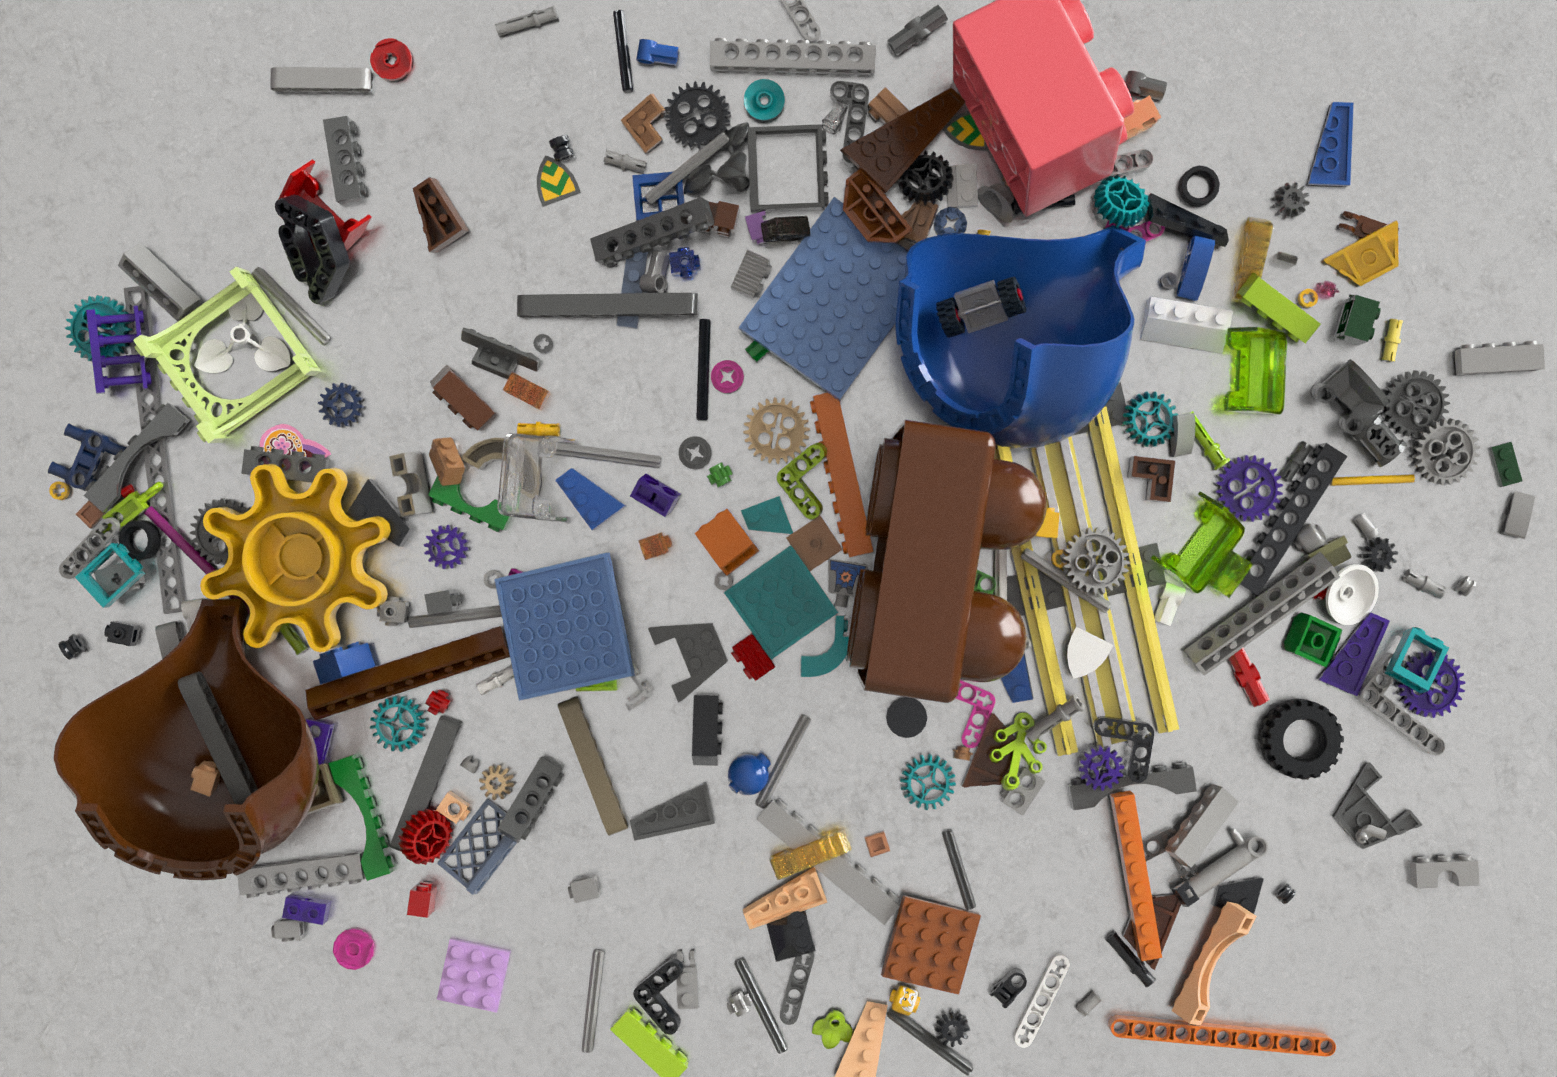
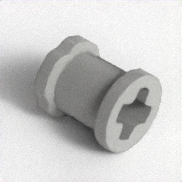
M723 572L718 573L715 576V586L720 590L729 589L733 584L731 574L727 575L729 585L720 586L719 577H726Z

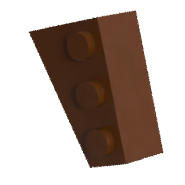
M428 177L413 188L430 253H438L469 231L437 179Z
M448 365L430 381L434 389L432 393L440 401L444 398L449 403L447 407L455 415L461 414L464 417L462 421L470 429L474 427L478 431L495 414L493 409L459 378Z

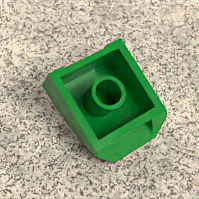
M1301 612L1293 618V624L1284 641L1285 650L1327 668L1340 641L1342 629Z

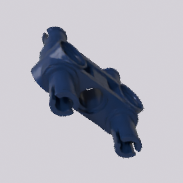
M68 423L64 436L80 441V449L72 467L68 468L52 461L48 474L64 479L66 484L74 488L86 491V487L92 481H97L95 473L103 454L107 452L115 456L120 450L124 451L127 447L111 441L109 436L92 429L83 430ZM94 436H98L101 440L98 447H94L91 443V439ZM79 473L85 479L82 485L77 484L75 481V477Z

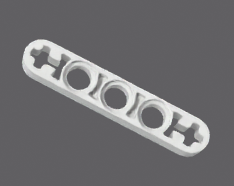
M1055 954L1051 958L1014 1032V1040L1019 1047L1026 1048L1032 1044L1065 978L1070 963L1063 954ZM1061 959H1063V963L1065 964V966L1059 967L1057 972L1061 975L1060 977H1058V975H1056L1053 972H1050V970L1052 969L1053 971H1055L1057 968L1055 961H1060ZM1048 977L1056 978L1057 982L1054 987L1049 988L1045 985V980ZM1040 995L1047 997V1003L1044 1006L1036 1004V998ZM1036 1014L1038 1016L1037 1023L1029 1024L1027 1022L1028 1015ZM1023 1025H1025L1029 1029H1034L1033 1032L1028 1030L1026 1034L1028 1040H1023V1042H1020V1038L1018 1037L1019 1034L1023 1035L1026 1031Z

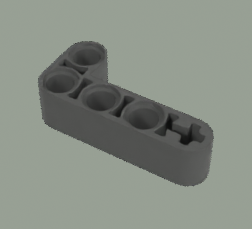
M836 81L830 88L831 99L836 103L849 105L844 148L847 144L850 145L857 141L849 138L850 132H858L860 138L864 136L869 89L861 83ZM842 88L845 94L843 96H836L834 90ZM861 90L865 93V97L857 99L854 93ZM854 111H860L863 117L856 120L852 118L851 114ZM842 153V160L846 166H856Z

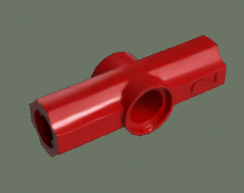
M1244 648L1229 657L1228 660L1235 671L1234 676L1240 687L1244 689L1252 706L1257 707L1270 700L1260 681L1261 676L1256 666L1251 663Z

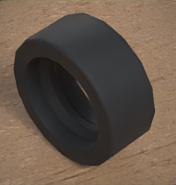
M1199 165L1190 168L1183 174L1179 180L1178 189L1184 202L1191 206L1200 207L1207 205L1216 197L1219 192L1220 182L1214 170L1207 166ZM1202 174L1210 180L1211 190L1207 196L1195 198L1190 195L1187 189V182L1193 175Z
M144 520L132 521L123 526L119 534V544L124 545L128 549V555L132 559H148L158 552L161 536L153 523ZM137 528H142L147 534L148 543L143 552H138L132 543V536Z

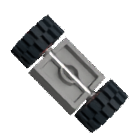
M1013 276L998 281V286L992 280L954 294V297L937 302V315L946 337L950 338L965 333V325L968 333L1007 321L1008 317L1025 313L1026 304L1017 279Z

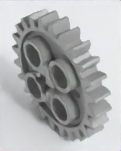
M1440 418V424L1437 421H1432L1433 427L1425 425L1426 433L1419 432L1422 438H1415L1419 445L1412 447V449L1417 450V453L1412 455V457L1418 459L1414 465L1420 467L1418 472L1424 474L1423 478L1430 479V482L1433 483L1438 481L1440 485H1444L1445 482L1452 485L1453 480L1458 483L1460 482L1459 476L1467 478L1466 471L1473 472V469L1470 467L1471 464H1478L1473 459L1480 456V454L1475 453V450L1479 449L1480 446L1474 444L1479 439L1474 436L1471 437L1475 431L1469 429L1467 424L1462 425V421H1455L1452 418H1449L1447 421ZM1455 434L1454 440L1450 443V436ZM1436 442V448L1431 451V445ZM1461 452L1462 456L1460 460L1457 461L1456 457L1458 453ZM1443 461V466L1438 470L1439 462Z
M1090 527L1087 528L1086 534L1081 530L1078 532L1079 537L1073 535L1071 537L1073 542L1068 541L1066 543L1070 549L1063 550L1067 556L1061 558L1062 561L1067 562L1062 569H1068L1069 571L1065 577L1072 576L1070 584L1077 582V590L1083 586L1084 593H1088L1091 589L1092 595L1097 594L1098 590L1102 595L1105 593V588L1111 592L1113 586H1120L1118 580H1125L1122 573L1125 574L1129 571L1124 566L1130 564L1129 561L1124 560L1129 553H1123L1122 550L1125 549L1126 545H1119L1121 538L1114 540V532L1108 536L1107 529L1100 533L1099 527H1096L1094 532H1092ZM1089 542H1093L1096 545V552L1089 549ZM1105 546L1106 549L1097 560L1098 564L1092 567L1089 576L1087 577L1085 574L1087 570L1091 567V565L1094 563L1093 558L1098 556L1102 547ZM1107 553L1113 556V563H1109L1106 560ZM1078 559H1082L1085 562V569L1078 566ZM1096 570L1102 573V580H1098L1095 577Z

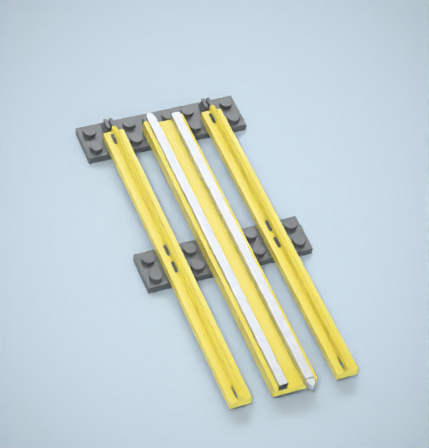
M1120 382L1100 413L1074 435L1090 432L1112 532L1115 533L1114 540L1121 538L1119 545H1126L1125 549L1122 550L1123 553H1129L1124 558V560L1130 562V564L1124 566L1129 571L1125 574L1122 573L1125 580H1118L1120 586H1113L1111 592L1105 588L1104 594L1101 595L1099 590L1097 594L1108 600V596L1125 592L1127 594L1156 727L1160 734L1179 729L1147 588L1165 584L1166 580L1158 544L1154 543L1140 547L1137 544L1111 429L1113 426L1122 425V422L1128 421V418L1123 417V413L1128 412L1125 409L1126 403ZM1072 437L1042 447L1030 448L1036 477L1045 491L1047 508H1055L1054 512L1060 513L1057 538H1051L1053 552L1060 549H1070L1066 543L1068 541L1073 542L1071 538L1073 535L1079 537L1078 532L1081 530L1086 534V529L1089 527L1092 530ZM996 445L994 459L1013 462L1010 450L1015 449V447ZM1031 540L1011 549L1016 575L1007 576V601L1015 607L1020 616L1026 615L1048 715L1056 710L1057 705L1067 702L1047 610L1066 606L1072 634L1075 628L1078 627L1113 645L1105 661L1093 672L1082 676L1092 724L1100 716L1136 721L1111 610L1109 609L1106 613H1103L1021 559L1020 556L1024 549L1029 548L1033 551ZM1089 542V549L1096 552V545L1093 542ZM1064 554L1056 555V559H1058L1056 562L1058 564L1061 562L1065 563L1061 558L1066 556ZM1106 554V560L1109 563H1113V556ZM1096 556L1095 558H1093L1094 563L1091 565V567L1087 570L1085 574L1087 577L1089 576L1092 567L1098 564L1097 560L1100 556ZM1078 559V566L1085 569V562L1082 559ZM1059 568L1065 573L1069 572L1068 569ZM1096 570L1095 577L1098 580H1102V573ZM1071 719L1069 721H1062L1051 729L1057 756L1078 752ZM1103 721L1102 724H1098V727H1100L1101 731H1104V728H1111V733H1114L1116 722H1112L1113 726H1108ZM1121 724L1118 727V732L1122 735L1127 734L1130 730L1128 724ZM1133 725L1134 732H1138L1135 728L1136 725ZM1094 730L1097 746L1106 747L1127 741L1128 745L1132 748L1131 740L1100 736Z

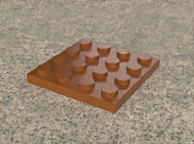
M903 895L881 976L959 995L981 915Z

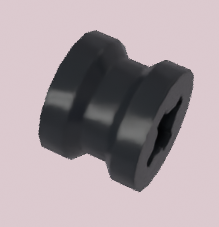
M75 634L69 636L68 640H63L58 644L61 652L68 660L73 659L75 654L85 651L83 643Z

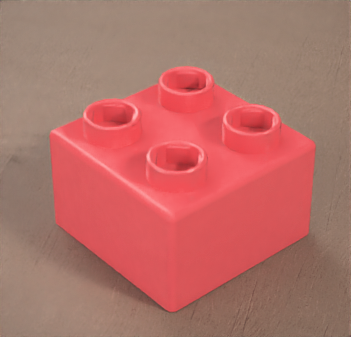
M995 0L953 21L954 84L961 97L966 101L965 104L1025 217L1110 176L1114 169L1118 147L1127 140L1124 118L1134 113L1130 92L1121 75L1113 67L1098 72L1084 44L1092 41L1094 32L1089 16L1080 0Z

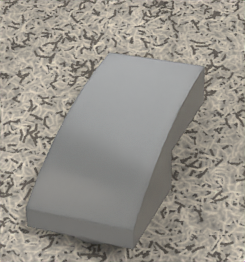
M1195 413L1173 416L1174 436H1171L1170 439L1172 457L1191 454L1195 439Z
M1517 491L1513 493L1504 534L1525 539L1536 496Z

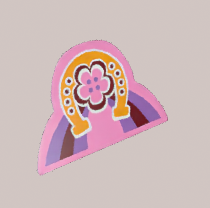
M279 424L268 429L262 435L259 447H264L263 452H271V449L284 450V454L292 455V451L304 452V457H312V453L325 455V458L331 455L330 451L324 446L310 439H305L297 429L287 424ZM267 456L262 459L263 465L270 464V459ZM285 459L282 462V467L284 470H288L291 464L288 459ZM305 462L302 469L309 468L311 466L310 463Z

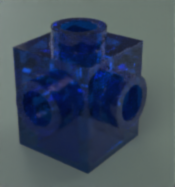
M682 247L677 249L678 252H669L672 276L680 275L681 278L692 277L693 273H697L696 267H700L699 255H695L694 250H690V247ZM684 260L688 261L686 265L682 264Z

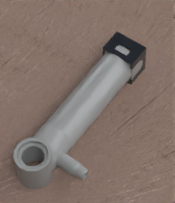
M1236 829L1230 830V834L1237 847L1187 881L1178 884L1172 891L1183 907H1189L1198 901L1199 897L1258 857L1264 856L1268 851L1267 841L1260 836L1248 837L1244 841ZM1254 841L1259 844L1257 852L1252 850V843Z

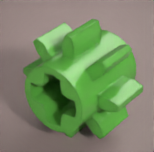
M721 462L709 469L711 474L707 477L711 485L716 483L717 487H721L732 481L729 476L733 473L729 465L724 467Z

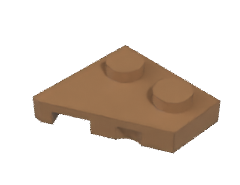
M920 201L918 205L916 203L912 204L911 208L902 214V217L913 229L904 238L916 243L926 239L939 206L933 205L928 201L926 206L923 204V201Z

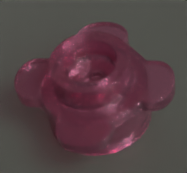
M1325 280L1324 283H1318L1320 285L1318 292L1334 297L1336 292L1339 293L1338 288H1336L1337 284Z

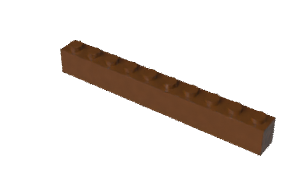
M499 626L305 690L307 709L314 720L322 719L508 658L510 654L506 635L502 627Z

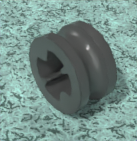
M539 334L535 337L533 344L540 353H547L552 349L553 341L548 335ZM542 338H546L545 341L549 342L548 346H545L544 349H540L541 346H538V342L542 341Z

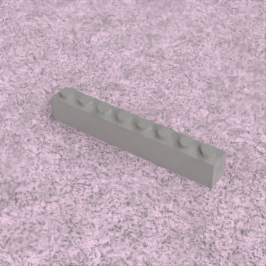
M772 798L757 816L756 820L885 925L900 907L899 898L891 891L885 892L882 889L883 885L877 879L873 878L871 880L865 875L867 871L860 865L855 867L850 863L851 858L844 852L839 854L833 849L835 845L827 838L822 840L818 836L819 832L811 825L809 827L805 826L802 823L803 818L795 812L791 814L787 811L786 808L788 806L780 799L775 801Z

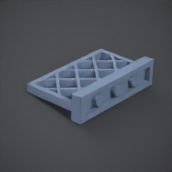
M489 798L485 800L437 863L465 886L466 890L472 895L479 893L517 844V842L505 835L501 839L502 834L497 831L500 825L499 820H503L507 813ZM488 805L494 809V819H485L484 810ZM495 821L497 833L486 834L485 822ZM481 822L483 835L472 836V826L474 823ZM497 835L498 844L495 848L488 849L487 836ZM483 837L484 849L474 850L473 838ZM462 839H469L470 851L460 852L459 843ZM475 852H484L485 861L483 864L475 865ZM470 853L471 866L461 867L460 854ZM450 855H456L457 867L450 868L444 863ZM472 868L473 877L469 882L462 878V869Z

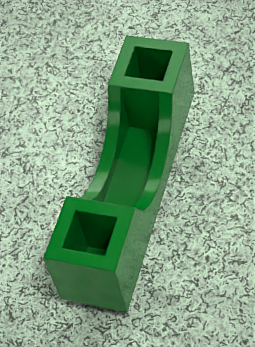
M436 477L428 496L433 498L432 502L443 506L444 503L452 506L450 510L460 515L465 512L470 515V520L479 524L481 521L489 524L488 528L499 532L500 529L506 531L516 508L497 499L483 507L471 506L461 495L460 483L443 486L438 479L439 477Z

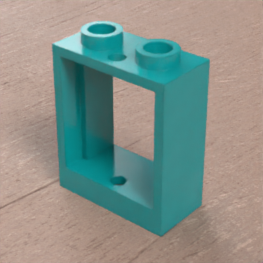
M111 543L75 576L80 584L103 608L110 607L145 575L141 563L136 559H132L128 555V549L122 544ZM116 553L135 574L110 596L91 575Z
M1412 627L1404 631L1385 674L1421 694L1429 691L1449 647L1445 646L1442 640L1426 635L1423 629ZM1413 639L1437 652L1424 679L1400 666Z

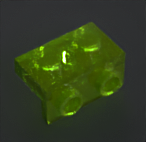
M1231 550L1228 555L1224 556L1217 571L1211 574L1208 585L1214 591H1218L1227 598H1230L1253 564Z

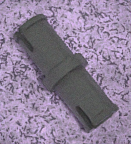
M1301 441L1293 456H1289V462L1279 474L1282 479L1289 473L1285 481H1292L1298 469L1304 466V460L1313 449L1310 444L1303 451L1307 443Z

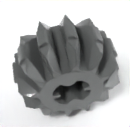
M1294 182L1292 187L1289 183H1285L1284 188L1279 187L1277 189L1279 194H1275L1274 199L1279 201L1274 206L1281 207L1278 211L1279 214L1286 211L1285 216L1288 218L1291 214L1297 217L1299 212L1304 213L1306 211L1304 206L1309 205L1310 202L1304 199L1309 196V193H1302L1305 186L1297 189L1298 183ZM1290 196H1293L1292 200L1295 201L1293 204H1291V200L1288 199Z

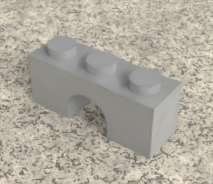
M421 451L389 456L393 477L399 476L403 478L407 487L405 495L397 497L400 517L432 512Z
M1458 855L1456 859H1451L1450 856H1438L1437 860H1430V857H1417V861H1410L1412 886L1417 889L1438 888V877L1447 870L1452 873L1453 884L1457 886L1480 885L1478 860L1471 858V855Z

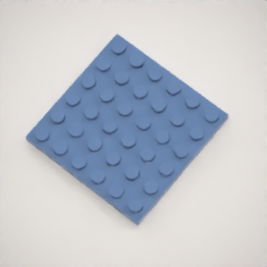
M610 553L594 555L494 579L519 701L635 676Z

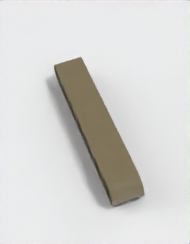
M576 696L558 703L559 712L608 836L628 829L627 821L578 697Z

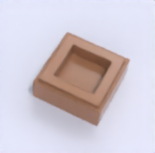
M88 501L75 515L92 529L106 513Z
M884 831L864 837L870 857L890 851Z

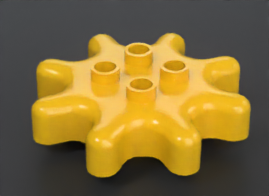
M274 464L259 465L252 470L250 475L255 501L249 511L240 513L224 506L212 508L204 515L203 525L206 531L226 543L228 547V560L224 567L203 577L200 584L201 591L209 599L214 600L229 595H236L247 603L250 609V617L243 635L244 640L251 647L261 648L271 644L276 639L281 627L285 623H292L302 628L309 646L314 651L326 652L336 647L340 642L341 635L336 622V613L343 603H352L368 610L379 607L386 601L388 593L385 585L366 574L363 569L362 559L367 548L381 543L389 537L391 531L390 524L380 516L356 521L344 513L341 499L348 480L346 474L341 469L329 468L319 471L310 488L306 492L300 493L289 487L280 467Z

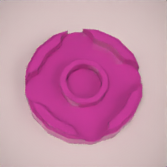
M346 929L334 941L333 954L339 965L346 969H360L367 965L374 956V941L369 933L362 929Z

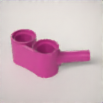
M1108 220L1107 223H1106V225H1105V228H1108V227H1110V226H1112V225H1115V226H1116V224H1115V223H1112V224L1109 225V220ZM1150 221L1131 228L1119 226V228L1125 231L1137 232L1139 237L1146 240V243L1157 239L1165 230L1164 226L1155 224L1159 232L1158 234L1151 233L1149 226L1155 223Z

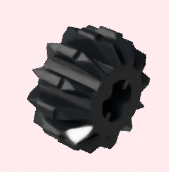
M1376 537L1375 542L1368 540L1370 547L1363 546V550L1367 551V554H1362L1361 557L1368 558L1364 565H1371L1370 569L1372 571L1378 568L1379 572H1384V568H1392L1390 562H1397L1392 557L1393 555H1398V551H1392L1395 544H1389L1388 538H1384L1382 541L1380 537ZM1378 551H1382V552H1383V553L1381 554V557H1382V558H1377V557H1376V556L1379 554Z
M950 1011V1017L942 1013L944 1020L937 1019L936 1022L940 1026L934 1027L935 1032H940L936 1036L937 1039H943V1045L950 1041L951 1047L955 1046L954 1041L962 1045L961 1037L968 1039V1035L964 1032L970 1031V1027L966 1026L968 1020L966 1018L961 1019V1013H958L956 1017H954L953 1011ZM950 1025L955 1027V1032L952 1033L951 1030L948 1032Z

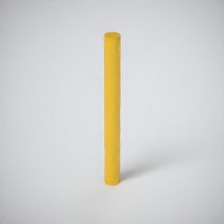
M1410 474L1334 477L1330 484L1331 486L1414 483L1415 476Z

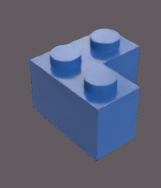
M358 641L347 645L348 649L346 650L339 647L319 654L320 659L314 660L313 664L320 684L375 667L368 643L360 645Z

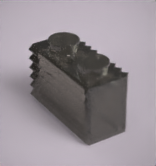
M807 216L775 217L761 223L764 242L796 241L811 234Z

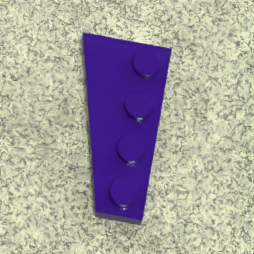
M1369 612L1317 680L1358 696L1390 620Z

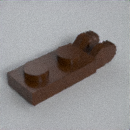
M1344 211L1342 216L1355 221V227L1340 223L1338 228L1361 239L1387 224Z

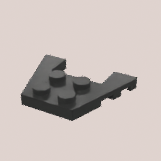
M713 623L648 628L654 645L675 638L691 677L671 685L678 703L728 662Z
M1370 762L1365 765L1334 816L1361 849L1423 825L1409 809L1392 822L1366 791L1379 781L1382 776ZM1366 825H1373L1387 831L1384 840L1372 836L1366 840L1365 844L1358 843L1355 834L1357 830Z

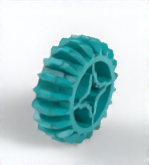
M1118 175L1114 178L1109 176L1101 181L1095 190L1093 198L1095 202L1094 208L1098 209L1097 214L1103 215L1102 220H1109V225L1115 223L1116 227L1121 225L1124 228L1128 226L1133 227L1136 223L1141 222L1147 214L1149 207L1148 195L1144 194L1145 189L1139 188L1140 183L1135 184L1133 179L1127 180L1126 176L1122 178Z
M1148 391L1144 392L1143 396L1137 394V401L1132 398L1129 400L1132 406H1125L1129 413H1123V417L1128 418V421H1124L1122 424L1129 425L1125 433L1132 431L1133 434L1129 437L1131 440L1138 437L1136 444L1139 445L1143 441L1144 447H1148L1151 442L1152 447H1156L1157 441L1162 445L1165 443L1164 438L1167 440L1171 439V435L1168 432L1174 433V428L1172 427L1173 416L1178 415V413L1172 414V410L1176 406L1169 407L1171 399L1163 401L1165 398L1164 394H1160L1158 398L1155 391L1152 392L1151 397ZM1146 402L1154 403V406L1148 412L1138 409ZM1161 409L1164 412L1165 421H1163L1159 416ZM1152 415L1154 422L1148 423L1146 416ZM1135 416L1141 420V431L1136 425ZM1153 426L1162 429L1156 436L1146 435Z
M394 696L392 702L389 698L385 699L386 706L383 703L378 704L381 711L378 709L373 710V713L378 717H371L370 720L376 722V724L371 725L370 729H377V732L373 733L372 736H380L377 740L378 744L385 741L383 748L386 749L391 744V751H395L398 746L399 751L402 752L404 751V745L409 750L412 748L411 742L414 745L419 743L415 737L423 738L424 735L419 730L425 731L426 727L420 726V723L426 722V719H420L419 716L423 715L424 711H416L420 706L419 704L411 706L413 699H409L405 703V696L400 698V702L398 697ZM398 707L394 718H384L385 713L390 708ZM404 709L411 714L414 723L406 720ZM398 718L400 719L399 723L405 725L399 727V730L397 728V725L392 723L393 721H397ZM383 724L391 729L392 738L384 731ZM403 729L413 730L406 740H399Z
M928 754L927 760H924V756L920 755V762L912 758L915 765L911 766L907 763L906 767L910 769L909 772L902 770V774L906 775L907 778H900V782L906 783V785L901 786V790H908L904 797L912 796L909 800L910 804L917 800V808H920L921 804L924 803L925 810H928V804H931L932 808L936 809V802H939L940 806H944L941 799L944 797L945 800L949 801L950 798L946 795L947 792L954 794V790L950 789L949 786H956V782L949 780L955 778L954 773L948 774L952 767L944 768L947 763L946 760L939 764V756H936L934 761H932L931 754ZM931 766L924 775L914 773L920 767ZM937 768L944 774V785L935 780ZM931 775V781L935 785L932 784L925 788V783L921 779H927ZM911 779L921 784L919 796L912 790ZM930 790H941L937 796L925 798Z

